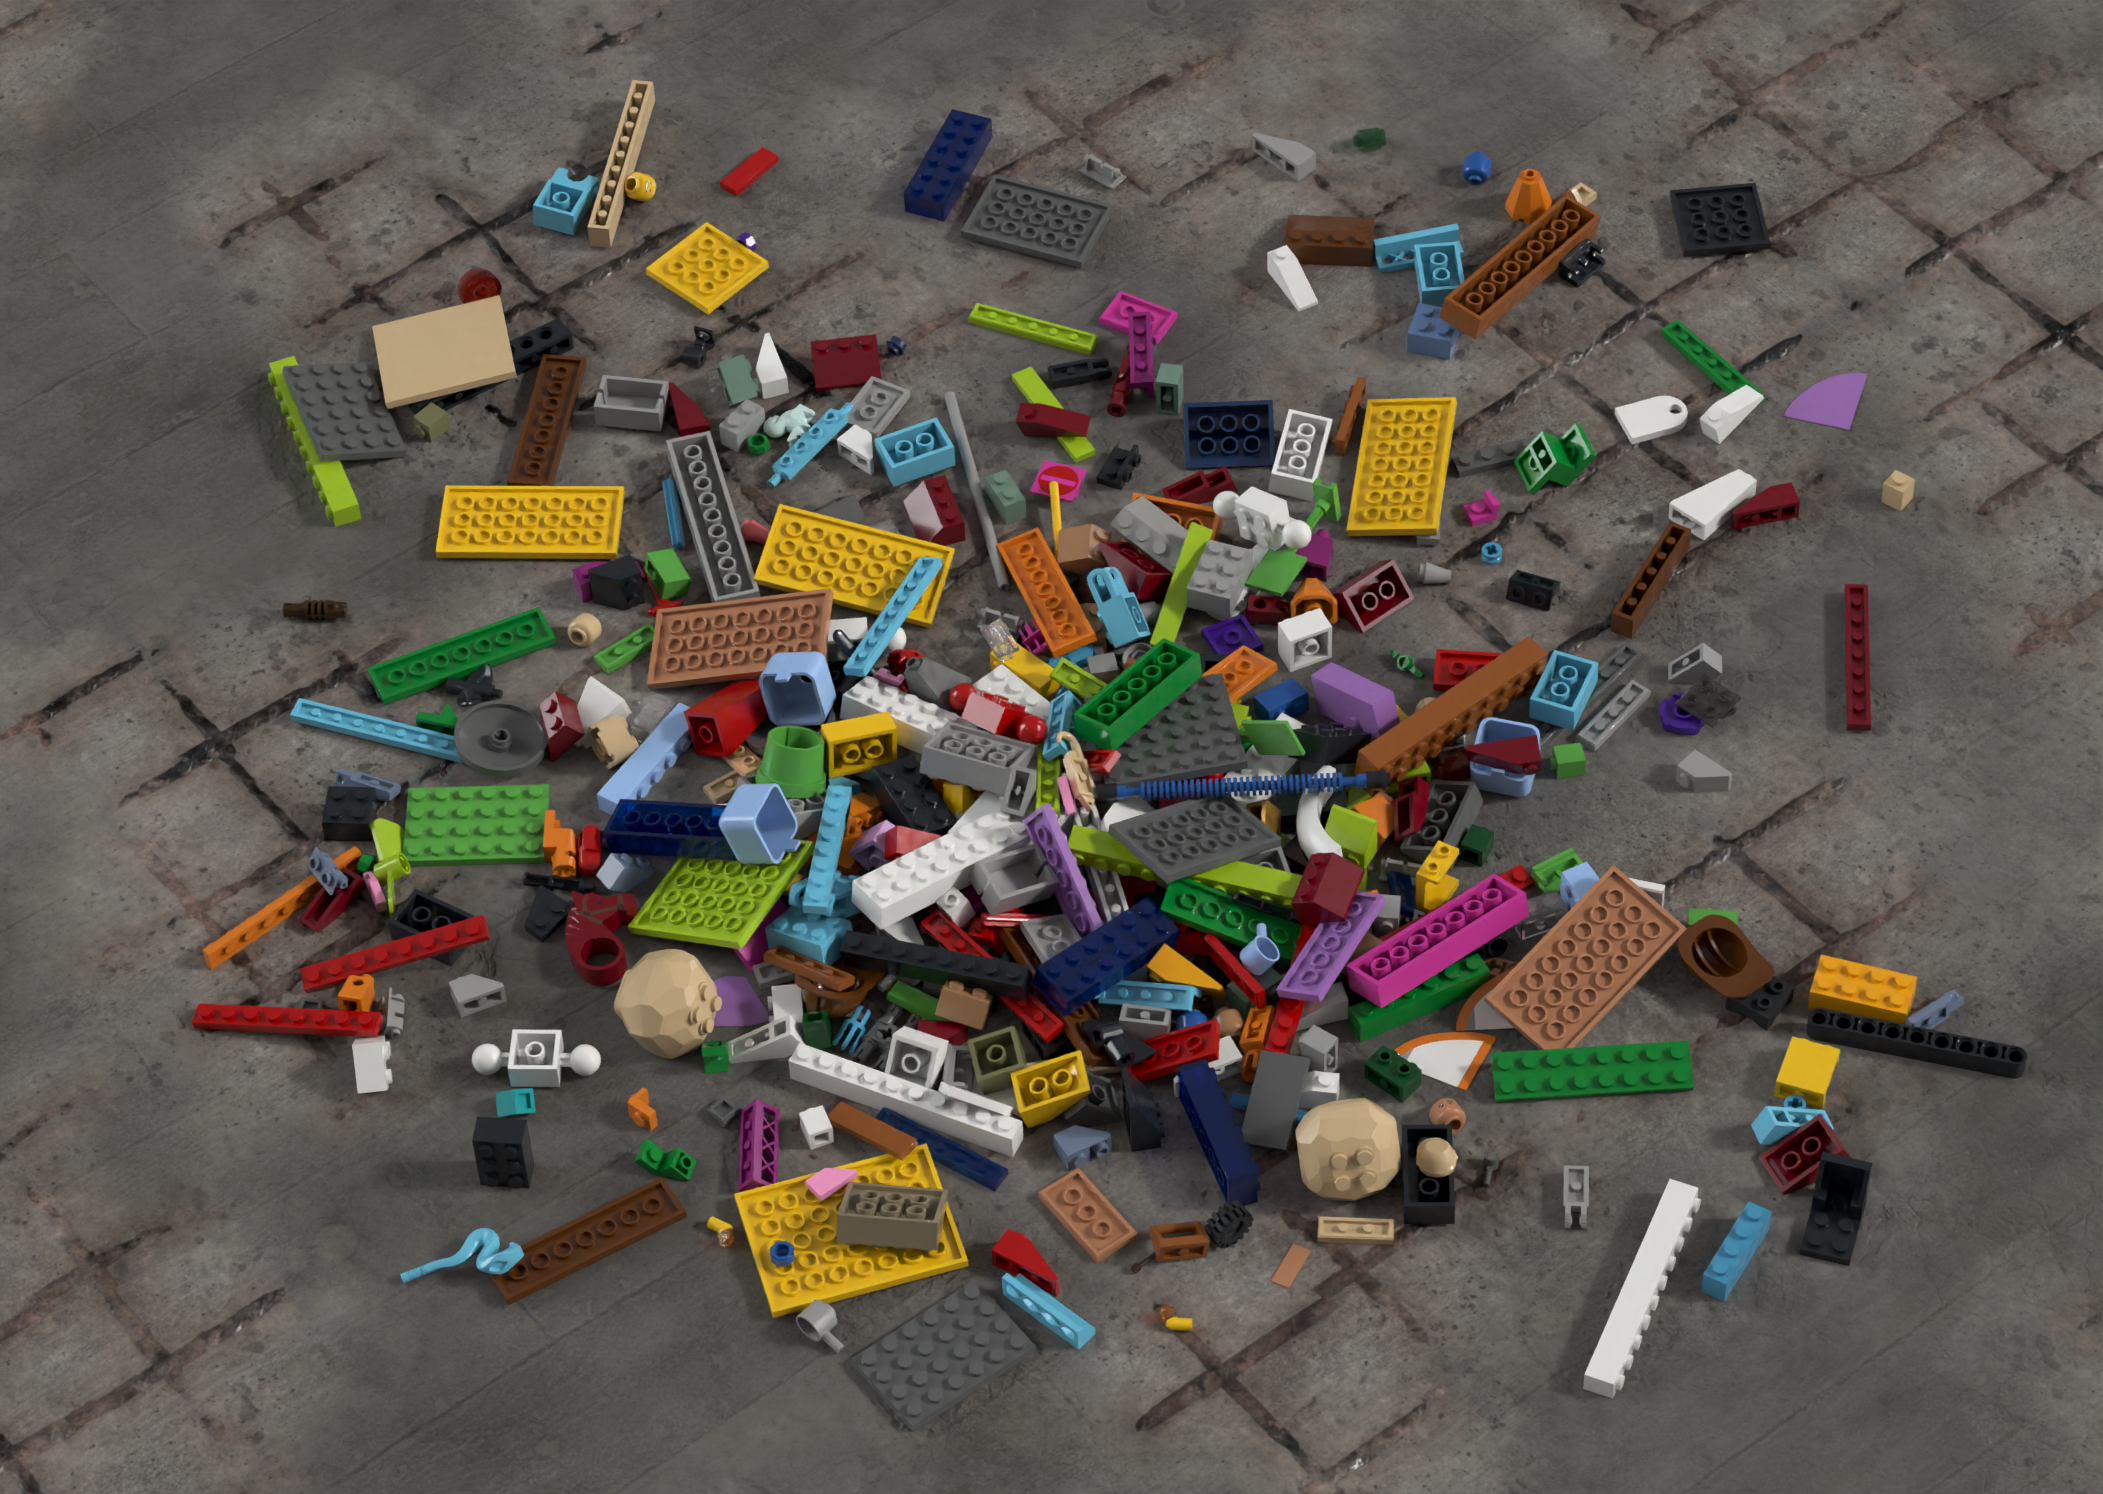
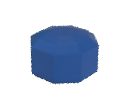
M787 1241L776 1242L770 1248L771 1262L778 1267L789 1266L795 1260L793 1245Z

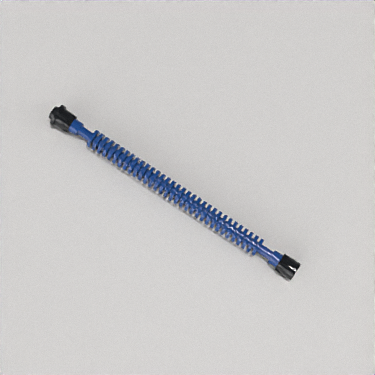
M1381 768V771H1366V774H1356V777H1342V772H1339L1338 777H1336V773H1332V778H1330V773H1326V778H1324V774L1320 773V778H1317V774H1314L1313 779H1311V774H1308V779H1305V774H1301V779H1299V774L1295 775V779H1293V775H1289V780L1286 779V775H1283V780H1280V775H1277V780H1274V776H1270L1271 781H1268V776H1264V781H1262V776H1258V781H1256L1254 776L1252 781H1249V777H1246V782H1243V777H1240V782H1237V777H1233V782H1231V778H1227V783H1225L1224 778H1221V783H1218V778H1215V783H1212L1211 778L1207 784L1206 779H1202L1203 784H1200V779H1196V784H1194V779H1190V784H1188L1187 780H1184V785H1181V780H1178V785H1175V780H1172V785H1169V781H1165L1164 786L1163 781H1159V786H1157L1156 781H1153V786L1148 781L1147 786H1144V782H1141V787H1127V785H1117V783L1098 784V803L1118 802V800L1141 796V801H1145V796H1147L1148 801H1151V796H1154V800H1157V795H1160V800H1164L1163 795H1166V800H1170V795H1172L1173 800L1176 799L1177 794L1179 799H1182V794H1185V799H1188V794H1191V799H1194V794H1197V798H1201L1200 793H1203V798H1207V793H1209V798H1213V793L1216 794V797H1219L1220 792H1222V797H1225V792H1228V797H1231V792H1234V797L1238 796V792H1240V796H1244V791H1246L1247 796H1250V791H1253V796H1256V791H1259V795H1262V790H1265V795H1269L1268 790H1271V795H1275V790H1277V795L1281 794V790H1283L1284 794H1287V789H1290V794H1293V789H1296V794H1300L1299 789H1302V793H1306V788H1308V793H1312V788H1314L1315 793H1318V788H1320L1322 793L1326 787L1327 792H1330V787H1333V792H1337V787H1339V792H1343V787L1357 786V788L1386 792V787H1391L1390 773H1385V768Z

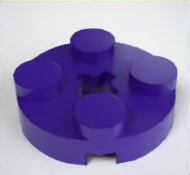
M1690 693L1673 694V698L1668 700L1666 698L1660 706V720L1663 724V729L1677 734L1697 735L1707 720L1706 705H1703L1699 701L1700 698ZM1682 711L1686 712V716H1682L1679 714H1681Z

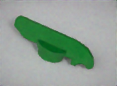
M1389 650L1392 657L1397 660V666L1400 670L1404 672L1410 671L1419 678L1424 677V674L1414 666V660L1411 656L1400 655L1394 650Z

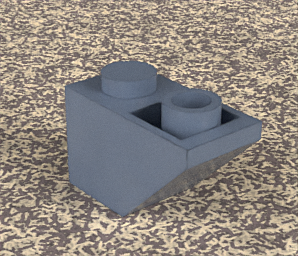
M611 853L596 876L609 890L627 892L651 878L655 871L649 866V861L642 856L633 857L625 853Z
M1074 1125L1053 1135L1054 1150L1068 1171L1076 1167H1082L1087 1162L1103 1157L1112 1151V1137L1108 1132Z

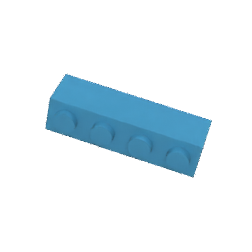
M1748 1201L1705 1270L1701 1292L1725 1302L1769 1231L1771 1211Z

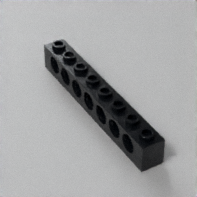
M559 318L510 341L517 376L539 366L543 354L561 355L574 348L572 332ZM508 380L408 405L415 415L431 402L447 411Z

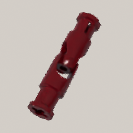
M1129 343L1127 345V354L1122 359L1118 376L1112 389V400L1107 406L1108 413L1116 417L1125 415L1126 404L1130 401L1133 393L1130 380Z

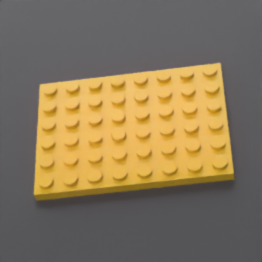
M927 1143L916 1146L903 1161L890 1154H884L835 1167L838 1169L856 1170L858 1177L851 1182L943 1189ZM816 1173L734 1194L773 1318L802 1311L814 1300L824 1301L829 1304L969 1266L948 1202L946 1204L937 1251L923 1252L912 1248L898 1250L888 1246L874 1248L864 1244L849 1246L837 1242V1214L848 1184L820 1201L805 1184V1181ZM787 1241L793 1245L795 1260L789 1266L778 1267L771 1262L770 1248L776 1242Z

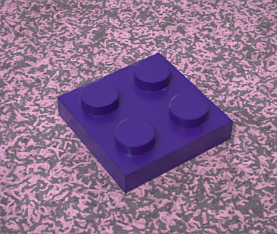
M1243 613L1201 629L1202 637L1214 654L1230 655L1243 645L1257 653L1263 651L1262 641Z

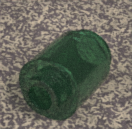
M1376 127L1357 130L1356 135L1353 136L1354 146L1359 151L1380 149L1381 146L1386 145L1384 129Z

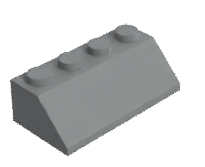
M1142 496L1126 505L1110 523V526L1124 540L1173 573L1188 530Z

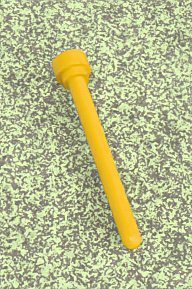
M1051 481L1049 487L1054 558L1056 559L1058 534L1062 529L1059 486L1056 481ZM1060 568L1063 574L1068 572V570Z

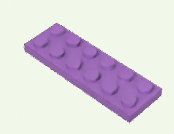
M1050 803L1038 808L1023 822L1032 843H1037L1047 860L1043 868L1046 865H1050L1060 881L1054 893L1063 914L1067 915L1087 948L1090 949L1107 936L1106 926L1099 917L1096 903L1091 898L1087 889L1086 880L1078 869L1076 857L1071 853L1066 834L1062 832L1058 823V816Z
M1357 891L1345 921L1320 923L1277 987L1278 996L1321 1003L1386 903L1384 895Z

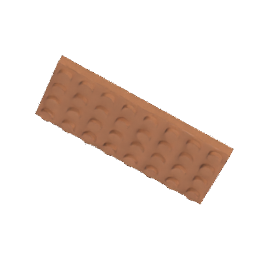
M829 588L657 609L647 686L650 690L760 677L770 658L776 653L816 651L822 653L826 658L833 601L832 590Z
M1613 865L1485 997L1484 1001L1539 1050L1575 1048L1669 950L1687 928Z

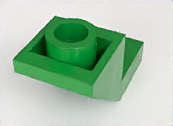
M649 1139L642 1141L635 1158V1162L652 1175L684 1182L690 1180L696 1164V1160L679 1147L666 1153Z

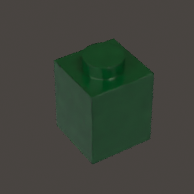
M1472 824L1460 844V859L1482 867L1493 848L1494 832L1485 827Z
M827 1010L803 1013L802 1029L806 1045L819 1050L831 1047L833 1035Z

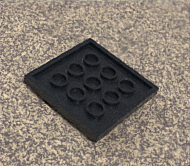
M1756 183L1670 190L1669 197L1684 257L1770 249L1771 242Z

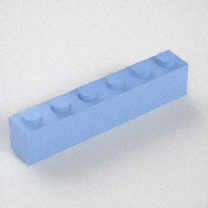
M679 702L597 793L600 810L623 820L628 813L630 814L634 810L635 805L641 798L647 796L650 788L661 780L666 770L675 764L677 758L688 750L692 738L684 711L690 707Z

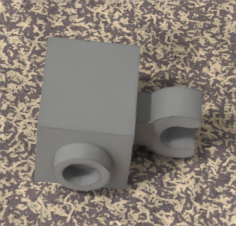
M1102 645L1093 646L1094 656L1087 657V666L1083 667V670L1109 684L1119 676L1114 652L1104 654Z

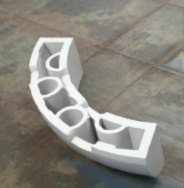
M1329 765L1322 766L1316 772L1317 778H1320V773L1324 774V778H1326V773H1330V778H1332V773H1336V768ZM1327 787L1324 788L1322 793L1320 788H1318V793L1314 792V788H1312V793H1308V788H1306V793L1301 795L1297 810L1296 829L1300 847L1308 859H1310L1311 854L1331 852L1343 857L1341 846L1325 832L1320 819L1322 807L1325 806L1332 795L1333 787H1330V792H1327Z

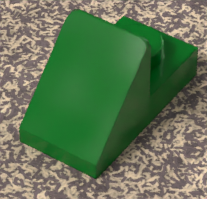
M446 703L441 716L419 711L415 718L419 728L454 736L455 726L458 721L448 703Z
M727 1040L703 1042L702 1056L704 1058L705 1073L728 1072Z

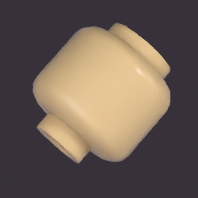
M582 613L569 624L567 631L570 640L574 644L587 647L600 636L602 628L595 616L589 613Z

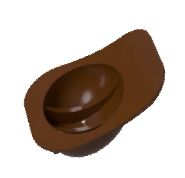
M1715 914L1705 916L1688 927L1678 939V951L1689 973L1698 980L1708 984L1724 997L1732 999L1746 997L1768 983L1774 976L1772 965L1754 948L1738 925L1727 917Z
M840 957L830 966L855 976L854 985L838 992L800 975L795 976V984L801 988L802 1001L807 1008L806 1013L827 1010L829 1019H836L854 1011L864 1000L868 990L879 983L886 973L845 966L842 957Z

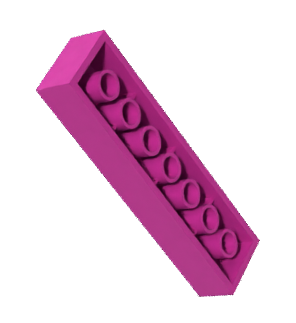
M1492 874L1347 964L1346 969L1350 989L1376 1006L1383 1008L1527 918L1529 910L1526 893L1496 874Z

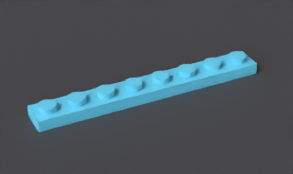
M920 557L844 665L845 675L861 677L868 674L942 567L941 558Z
M302 698L298 699L290 714L291 721L459 763L463 762L455 750L454 736Z
M828 785L803 901V913L827 914L852 797V787Z

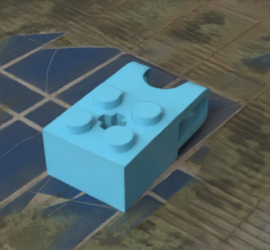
M558 167L533 204V225L574 235L598 194L599 178L588 175L583 181H572L567 176L569 170Z
M1115 567L1092 570L1087 577V582L1098 607V618L1107 628L1106 636L1109 643L1117 648L1127 646L1152 635L1134 592H1128L1120 571ZM1096 576H1097L1098 585L1095 583V577H1096Z
M836 870L828 912L822 915L846 918L862 912L851 902L853 880L860 876L841 875V871ZM808 878L792 884L789 905L803 908ZM804 891V895L799 897L800 893Z

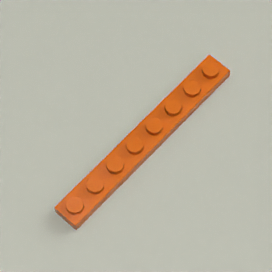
M354 846L348 851L343 852L338 858L333 860L337 866L336 870H341L344 866L352 872H356L358 860L362 856L361 851ZM314 874L305 878L300 884L286 891L281 897L267 904L262 910L248 917L240 925L229 930L221 938L204 948L203 954L206 965L213 970L311 903L323 885Z

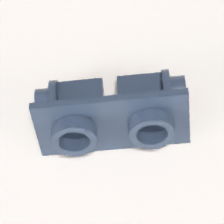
M315 847L307 864L312 873L329 895L333 894L335 888H346L348 886V878L340 870H336L337 866L328 853L321 852Z

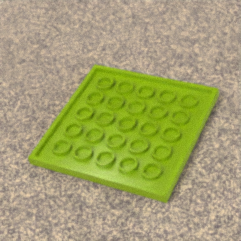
M702 827L627 927L631 934L742 949L814 852L815 846L812 841L800 840L801 843L795 852H785L778 864H743L737 860L721 830Z

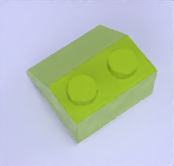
M1334 804L1328 817L1325 832L1341 846L1343 858L1362 867L1365 871L1377 852V820Z

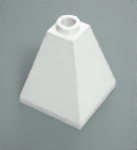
M592 676L587 680L577 706L585 735L574 745L578 748L581 745L585 748L590 747L589 739L592 738L591 732L587 733V728L612 714L616 716L622 715L628 727L636 722L625 700Z

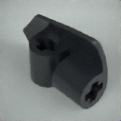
M1088 1018L1083 1027V1031L1091 1042L1098 1048L1103 1047L1119 1068L1134 1065L1155 1054V1049L1123 1030L1118 1022L1107 1023Z

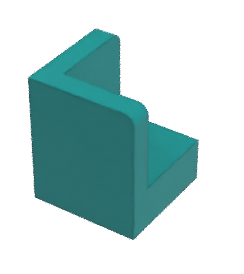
M533 1088L513 1089L495 1093L498 1117L536 1113Z

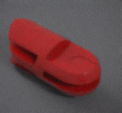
M593 824L583 828L578 835L577 841L578 871L582 875L590 877L598 872L601 865L600 830Z

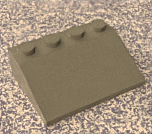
M849 1182L837 1214V1242L849 1246L864 1244L874 1248L888 1246L898 1250L912 1248L923 1252L937 1251L943 1228L948 1190Z

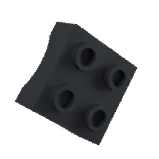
M1773 976L1768 983L1746 997L1737 999L1726 997L1725 1008L1750 1018L1759 1027L1767 1031L1781 1010L1793 1000L1794 987Z

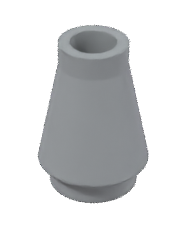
M1425 562V564L1419 563L1417 581L1422 582V584L1450 583L1451 570Z

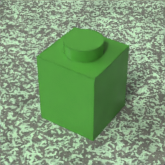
M1581 743L1553 746V755L1549 757V765L1551 771L1555 770L1557 779L1585 776L1586 759Z

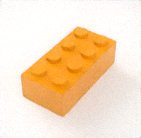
M1821 955L1810 989L1808 1010L1822 1008L1906 1025V1018L1909 1017L1915 996L1917 977Z

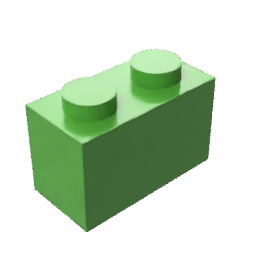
M673 548L647 553L644 570L661 599L687 595L688 587L691 584V577L689 572L685 571L680 557H677Z

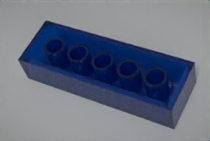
M954 109L951 110L904 191L905 212L945 222L993 138L991 118Z
M620 799L602 833L612 853L737 860L719 826V819L727 805Z
M1146 897L1036 968L1033 984L1065 1017L1148 964L1164 943L1173 948L1176 945L1179 929L1160 911L1158 906L1149 897Z
M1206 1059L1179 1066L1178 1097L1225 1202L1230 1204L1232 1200L1235 1202L1239 1201L1243 1206L1258 1202V1191L1261 1188L1257 1177L1260 1176V1169L1257 1162H1252L1249 1144L1244 1143L1242 1140L1243 1132L1239 1123L1235 1124L1233 1120L1234 1112L1231 1105H1227L1225 1102L1226 1096L1223 1087L1217 1085L1215 1069L1209 1067Z

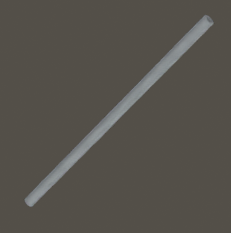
M949 391L944 394L945 402L999 590L1005 592L1010 589V584L1002 556L997 547V539L955 393Z

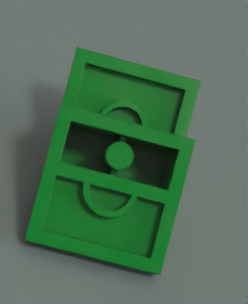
M1575 423L1561 438L1541 431L1517 456L1514 463L1527 491L1535 495L1548 480L1568 487L1597 456L1582 425Z

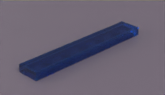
M883 1107L875 1117L916 1138L917 1146L927 1143L932 1160L993 1191L997 1190L1009 1174L1007 1168L891 1109Z

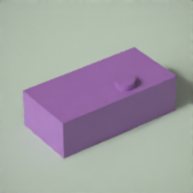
M1330 662L1311 675L1321 715L1338 723H1343L1348 728L1349 726L1363 728L1362 732L1372 734L1371 739L1373 740L1400 723L1393 691L1333 662Z

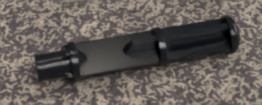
M525 872L522 878L524 886L539 887L542 885L549 889L576 891L579 893L595 892L596 888L595 883L585 882L584 879L555 877L554 875L531 874L529 872Z
M1239 890L1233 893V904L1236 903L1257 910L1259 913L1263 912L1284 919L1289 923L1293 921L1301 924L1293 908L1289 909L1265 901L1263 898L1259 899L1239 892Z

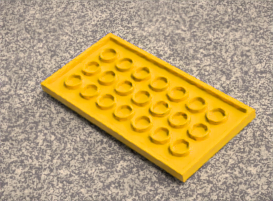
M1456 397L1368 399L1346 529L1348 536L1438 534L1457 407Z
M445 485L436 545V558L617 559L625 496L624 486Z
M779 504L754 576V581H757L759 585L790 593L830 588L833 592V604L880 615L920 557L941 558L942 567L904 620L907 623L931 628L954 557L955 548Z

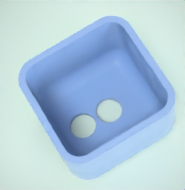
M820 652L776 653L770 658L759 678V686L769 719L778 726L820 725L825 721L836 700V692L825 656ZM800 675L809 677L812 682H804Z
M1494 717L1485 718L1479 725L1475 744L1537 735L1541 752L1540 732L1534 725ZM1470 761L1471 782H1476L1479 790L1514 797H1524L1531 791L1535 774L1518 775Z
M776 783L740 785L735 790L719 819L721 831L737 860L743 864H778L785 852H795L801 843L800 840H792L797 832V819L781 788Z

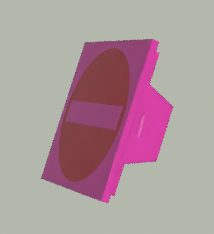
M1044 460L1030 489V493L1050 497L1049 484L1051 481H1056L1059 486V499L1072 503L1080 491L1081 483L1087 470Z

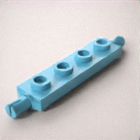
M846 402L840 410L830 408L772 466L775 474L767 481L768 485L774 488L781 480H791L849 422L847 415L854 409L853 405Z

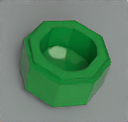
M760 433L751 435L747 439L749 453L754 455L765 454L769 449L767 436Z
M366 853L360 857L357 863L358 875L362 876L363 873L374 870V865L377 863L376 856Z

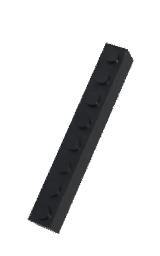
M849 930L846 931L839 949L845 966L944 985L946 981H959L965 987L971 989L980 988L991 995L1026 1002L1034 983L1030 967L1027 965Z

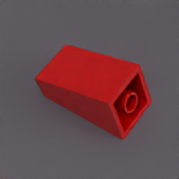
M748 678L737 680L684 711L696 754L719 757L731 756L768 715L759 686V679Z

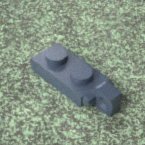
M344 769L336 771L335 785L344 787H375L377 799L381 801H390L400 794V784L360 771L358 773Z
M1955 990L1947 992L1936 1001L1930 1002L1920 1011L1912 1013L1906 1018V1025L1932 1029L1949 1019L1952 1011L1964 1005V997Z

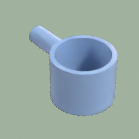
M1264 923L1257 925V936L1240 951L1242 965L1247 971L1255 975H1262L1280 957L1277 946L1267 937L1266 925Z

